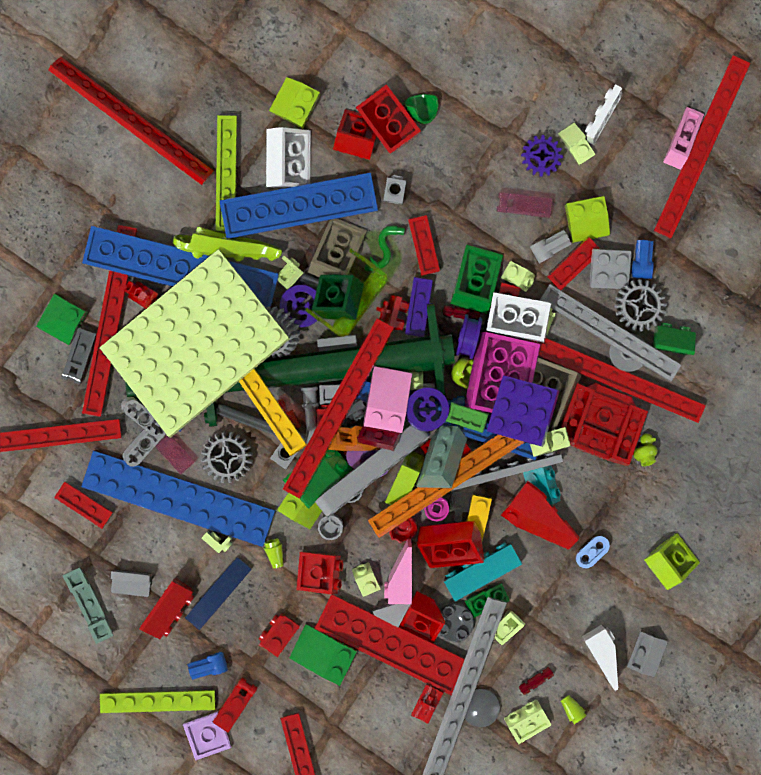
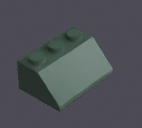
M440 426L434 433L418 478L417 487L452 488L467 441L466 436L458 426Z

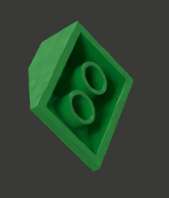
M466 245L450 304L487 314L492 304L503 255Z
M327 450L300 499L308 509L319 497L353 469L337 450ZM291 473L283 479L285 483L287 482Z
M305 624L289 659L340 686L357 649Z

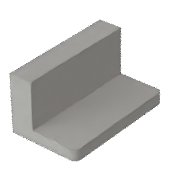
M356 335L317 340L319 352L357 346Z
M113 570L111 571V592L148 597L152 574Z
M640 631L627 667L641 674L654 677L668 642Z

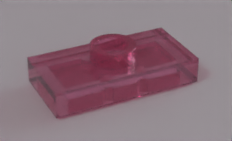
M166 436L155 446L181 475L196 462L173 437Z

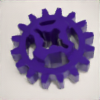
M544 135L541 136V139L534 136V142L528 140L529 147L523 146L522 148L526 151V153L521 154V157L526 159L522 164L528 165L526 171L533 170V176L536 172L539 173V177H542L543 173L550 176V170L553 172L557 171L555 165L561 166L558 159H562L563 155H559L558 152L562 148L556 147L558 141L551 142V136L548 140H545ZM539 144L536 151L530 152L533 146ZM546 145H549L554 152H550ZM541 151L544 155L548 156L545 157L543 161L540 160V157L536 156L539 155ZM530 160H534L538 164L537 167ZM554 160L551 166L545 168L548 161Z

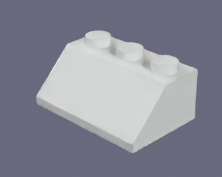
M283 127L267 129L266 187L291 188L310 184L311 131Z
M493 293L486 331L544 343L551 303Z

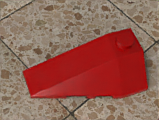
M527 481L509 501L501 516L514 526L569 550L580 537L566 520L560 518L556 507H552L547 502V496Z

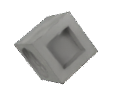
M392 175L391 178H387L383 202L403 204L406 181L403 180V177ZM394 184L401 188L400 193L396 195L392 194L389 190Z
M280 443L270 459L284 469H287L297 453L289 458L282 457L281 449L284 446Z

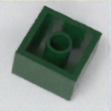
M320 275L312 311L322 319L356 320L364 283L354 275Z

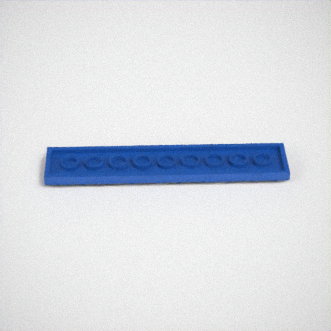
M91 226L82 264L173 287L210 256L203 255L197 259L193 256L192 252H186L176 247ZM229 261L265 308L271 307L279 274Z
M95 450L92 453L81 486L261 547L264 546L275 513L273 509L140 465L129 466L122 459Z

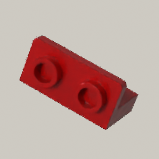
M283 613L279 616L275 615L269 623L272 625L268 632L264 630L258 638L260 640L259 646L264 647L277 658L300 627L299 624Z

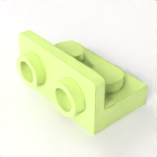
M538 700L527 703L524 707L504 718L518 744L551 726Z

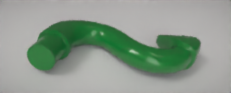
M389 225L380 232L378 243L383 252V259L377 262L370 256L371 264L369 266L365 265L364 269L366 271H378L389 264L391 251L386 243V237L388 235H404L405 228Z

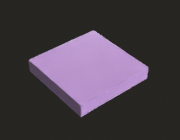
M218 711L183 723L195 761L232 748L227 732L212 723Z

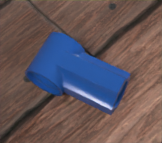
M636 240L635 260L632 265L633 278L652 279L653 241Z
M218 652L207 656L205 659L187 664L192 680L228 671L223 652Z

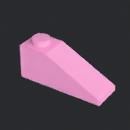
M686 107L666 153L664 163L680 170L682 169L690 154L704 116L703 113Z

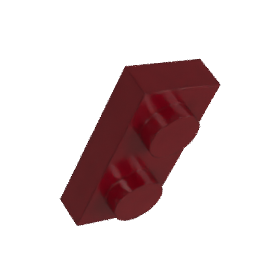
M363 424L357 441L358 443L394 451L401 435L400 432L367 427Z

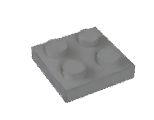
M592 249L589 287L625 289V284L629 286L631 251Z

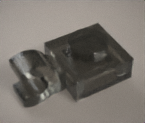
M451 491L449 510L455 511L453 523L462 522L463 512H469L471 493Z

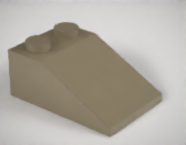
M340 219L330 220L311 261L308 273L318 277L320 275H349L367 230Z

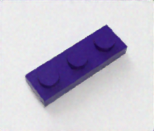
M416 277L413 279L406 335L424 337L428 314L426 304L430 301L433 280Z

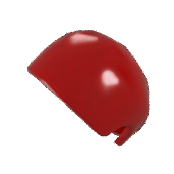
M410 517L390 530L389 535L391 539L402 543L407 541V539L413 538L417 532L415 519Z

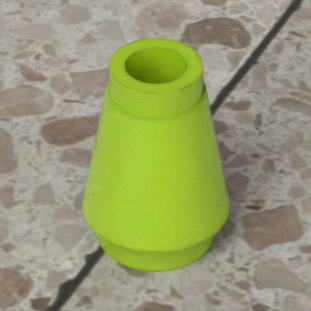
M277 538L264 542V550L272 568L282 567L284 565L282 543Z
M570 695L560 701L569 721H572L574 725L587 716L585 710Z

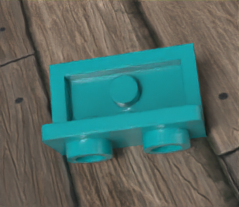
M551 465L523 472L525 482L529 481L547 496L546 500L550 505L561 501V493L555 481V471Z

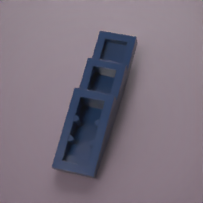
M237 557L185 619L200 630L252 569Z

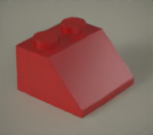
M345 109L337 130L333 150L370 160L377 136L360 113Z

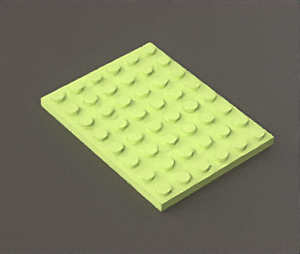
M217 250L103 344L100 349L167 436L171 438L290 340V338L222 252Z

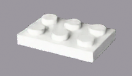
M616 84L613 89L609 88L605 95V104L598 107L594 123L590 122L585 130L587 142L592 145L597 141L622 97V88Z

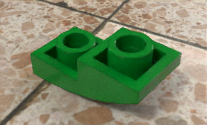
M502 583L464 600L473 618L482 614L488 597L503 600L504 602L510 601Z

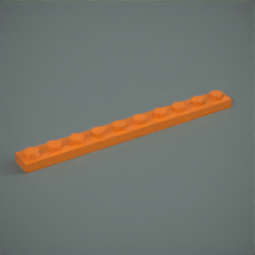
M501 435L495 436L460 460L452 488L418 487L369 519L370 525L380 538L524 442Z

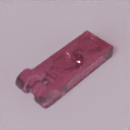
M510 193L498 194L500 202L496 212L550 218L552 199ZM507 200H513L512 207H507Z

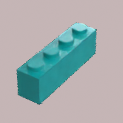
M501 543L495 547L496 551L483 553L484 563L462 565V570L458 572L453 570L445 575L446 578L443 581L454 601L463 598L522 565L511 543Z

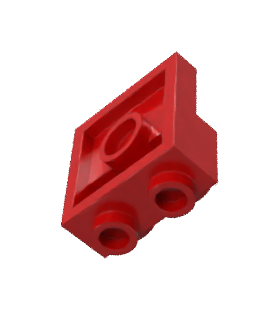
M300 552L297 590L338 594V590L342 587L339 571H342L344 566L343 560H340L341 555Z

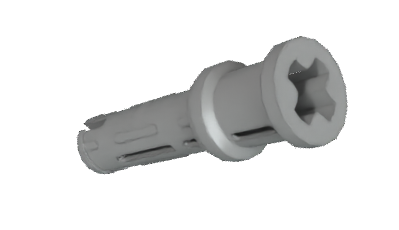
M318 387L301 388L303 392L302 407L305 409L306 444H308L317 428L316 408H318L319 403H317L316 391Z

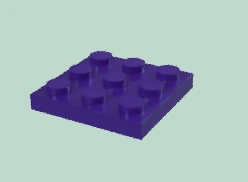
M503 375L487 432L543 447L559 390Z

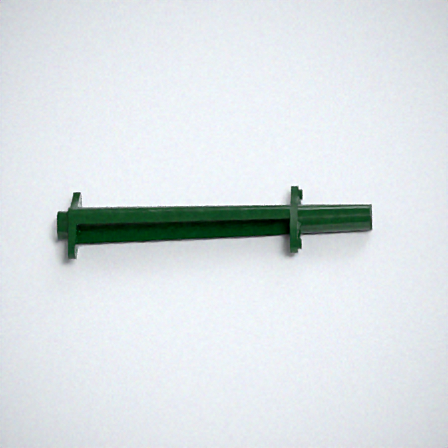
M428 303L426 305L430 336L387 342L374 366L409 373L435 370L437 390L446 397L444 365L455 364L452 334L440 335L434 303ZM361 346L270 358L264 360L255 370L268 388L339 381L344 379ZM373 369L368 377H372ZM125 381L127 397H134L141 402ZM237 382L225 393L245 390L240 382ZM214 401L206 408L207 412H204L205 424H209V427L218 426L216 404Z

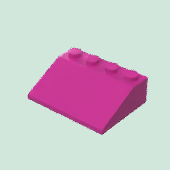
M480 332L464 407L492 413L503 375L532 383L540 344L493 333Z

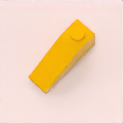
M472 494L466 521H475L481 533V540H483L492 499Z

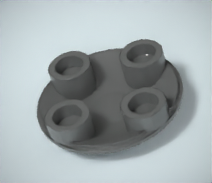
M449 604L440 610L445 624L439 634L448 641H464L471 634L474 627V618L470 610L461 604Z
M475 689L465 715V720L476 727L491 725L497 719L500 712V704L497 697L486 689Z

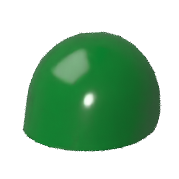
M418 94L407 98L404 101V105L408 114L415 122L428 124L433 121L437 114L438 98L433 94Z

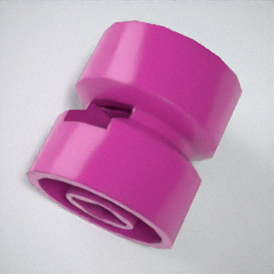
M443 497L439 498L424 508L425 515L432 521L443 520L449 513L448 502Z

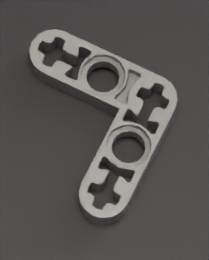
M127 397L122 401V410L144 430L126 448L123 453V459L127 465L137 466L166 433L162 428L160 431L155 430L151 424L154 422L158 427L160 425L141 402L134 397ZM128 404L134 405L137 412L135 413L134 410L128 408ZM144 413H148V420L145 422H141L140 416ZM143 439H150V443L147 446L142 447L140 445ZM131 454H132V455H135L136 458H135V459H132V458L130 459V458H129V455H131Z

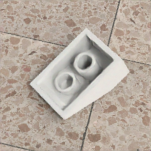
M600 625L583 635L582 638L610 685L616 691L618 690L616 650L613 643L615 637L608 627L604 628Z

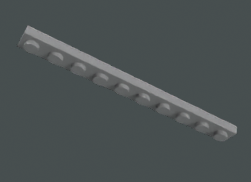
M488 597L423 775H444L507 604L503 600Z

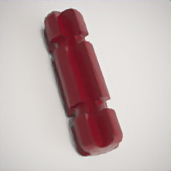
M444 306L443 308L444 316H453L464 319L465 314H468L469 318L478 320L481 314L478 311H470V309L458 307L452 308V306Z
M545 668L542 670V673L539 672L527 680V683L521 684L519 689L522 694H528L531 692V689L534 690L546 682V679L552 678L554 673L551 668Z

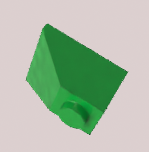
M54 293L36 327L70 345L77 329L80 328L88 312Z

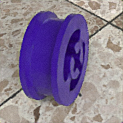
M296 285L289 288L280 300V309L284 308V313H289L288 302L292 300V309L295 311L299 307L297 303H303L306 300L302 297L296 298V294L306 292L315 299L316 290L306 285ZM310 302L304 305L305 310L297 312L299 315H307L306 320L295 319L294 324L299 325V327L311 326L320 318L315 312L310 311Z
M465 314L458 338L457 356L461 353L469 355L470 359H473L479 340L482 318L479 317L476 320L469 318L468 314Z
M422 388L415 391L408 398L406 418L417 430L432 431L439 428L446 421L449 414V404L446 397L440 391L434 388ZM429 397H433L438 401L441 408L439 418L435 422L431 420L436 410L430 411L428 415H426L425 411H420L418 414L425 421H419L413 412L415 401L418 398L423 399L418 409H423L425 405H428V408L436 407L435 403L429 400Z

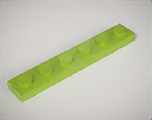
M217 115L216 231H225L219 201L236 198L237 116Z
M215 690L100 693V713L216 709Z

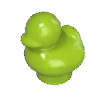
M648 433L643 434L640 438V442L644 446L635 448L633 453L634 458L641 463V466L654 464L656 462L655 456L658 453L657 447L653 445L656 438H653Z

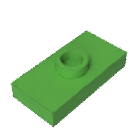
M451 403L446 422L483 433L488 414Z

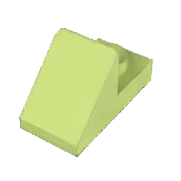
M575 123L558 133L578 165H581L595 155L585 139V134Z
M566 427L547 432L543 447L530 444L533 457L570 447L571 444Z
M508 610L500 620L494 639L503 645L524 627L525 623L513 611Z

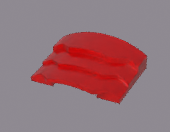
M577 383L559 429L566 427L572 447L596 457L628 466L630 465L648 411L636 407L632 397L595 383L585 387Z

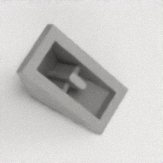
M388 604L373 609V614L399 627L410 604Z

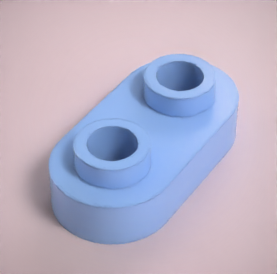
M603 536L592 538L576 554L577 564L582 568L592 567L608 552L610 547L609 541ZM602 542V548H596V543ZM588 555V561H582V556Z

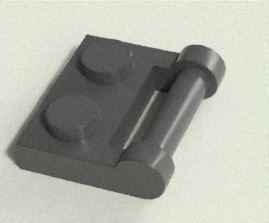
M362 400L352 405L341 427L347 428L348 423L364 419L366 406Z

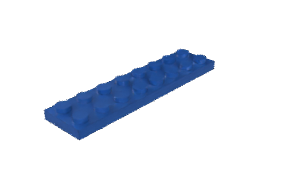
M371 173L219 201L227 239L378 211Z

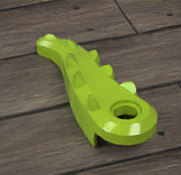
M197 227L196 233H193L192 236L179 234L173 238V244L178 249L192 252L193 256L197 259L203 255L211 256L217 250H220L225 257L234 258L236 261H242L244 257H251L254 260L265 257L273 261L282 254V249L271 244L241 236L227 239L225 233Z

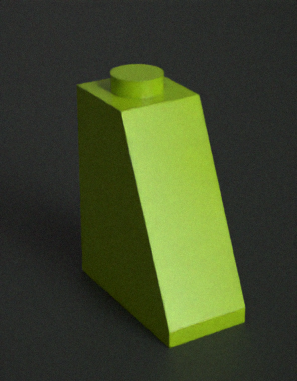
M412 451L403 459L385 503L391 506L412 491L425 456Z

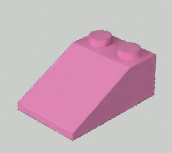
M374 366L363 421L364 426L402 433L412 373Z
M407 539L388 576V582H384V598H388V604H412L411 539Z

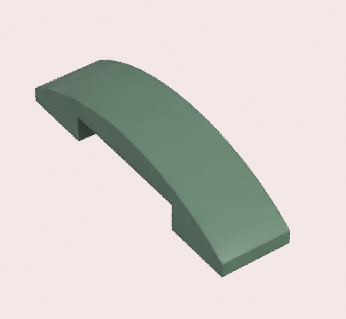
M81 567L64 574L63 578L84 615L95 643L97 644L114 636L104 610Z

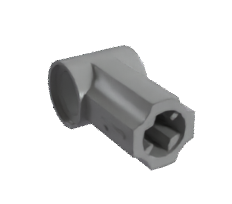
M563 230L546 240L539 241L530 248L540 264L554 256L558 251L571 245V242Z

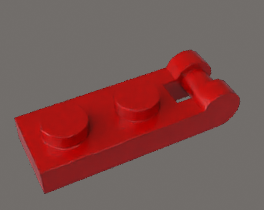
M243 677L239 679L212 723L228 733L258 688L254 684L250 685L247 683V680ZM241 689L247 691L245 696L239 694Z

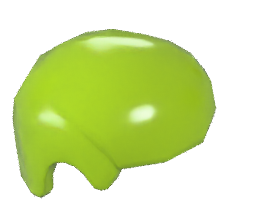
M463 357L453 365L452 369L453 381L467 389L472 370V359Z

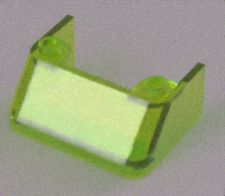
M351 248L349 252L373 270L364 282L357 319L350 320L342 317L337 319L333 326H331L310 309H305L307 313L340 337L351 335L388 283L387 275Z

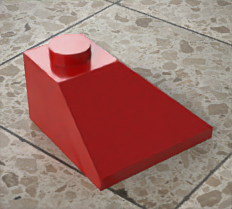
M416 591L412 598V604H410L399 627L434 643L445 624V620L434 599Z

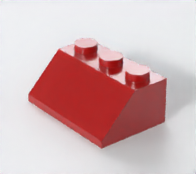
M387 84L356 107L389 154L400 149L421 134L419 127Z
M475 521L420 527L417 546L429 568L484 563L481 533Z
M175 578L139 629L158 639H161L163 636L167 638L173 629L170 625L174 620L178 622L184 613L181 609L185 604L189 606L195 597L192 594L195 590L178 578Z

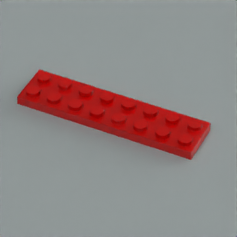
M331 594L315 626L316 630L452 696L465 658L401 627H396L334 594Z

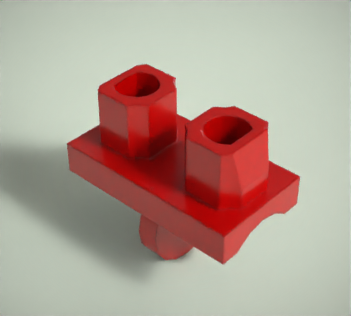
M129 281L124 289L129 294L128 298L145 309L157 301L158 293L139 281L135 284Z
M391 295L389 302H383L382 308L376 307V311L381 312L379 319L394 327V330H402L404 320L398 319L397 315L399 311L406 313L409 303L402 300V297Z
M426 684L411 716L428 724L443 692Z

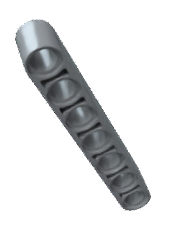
M412 425L400 434L401 437L394 451L381 448L319 497L315 503L327 517L331 516L424 443L431 436L429 432L417 430Z

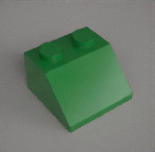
M661 323V326L655 327L652 347L662 351L694 355L696 332H691L689 327L680 326V329H674L672 324Z

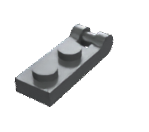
M81 328L77 329L62 379H70L76 384H81L97 334ZM72 366L78 368L77 374L71 372Z

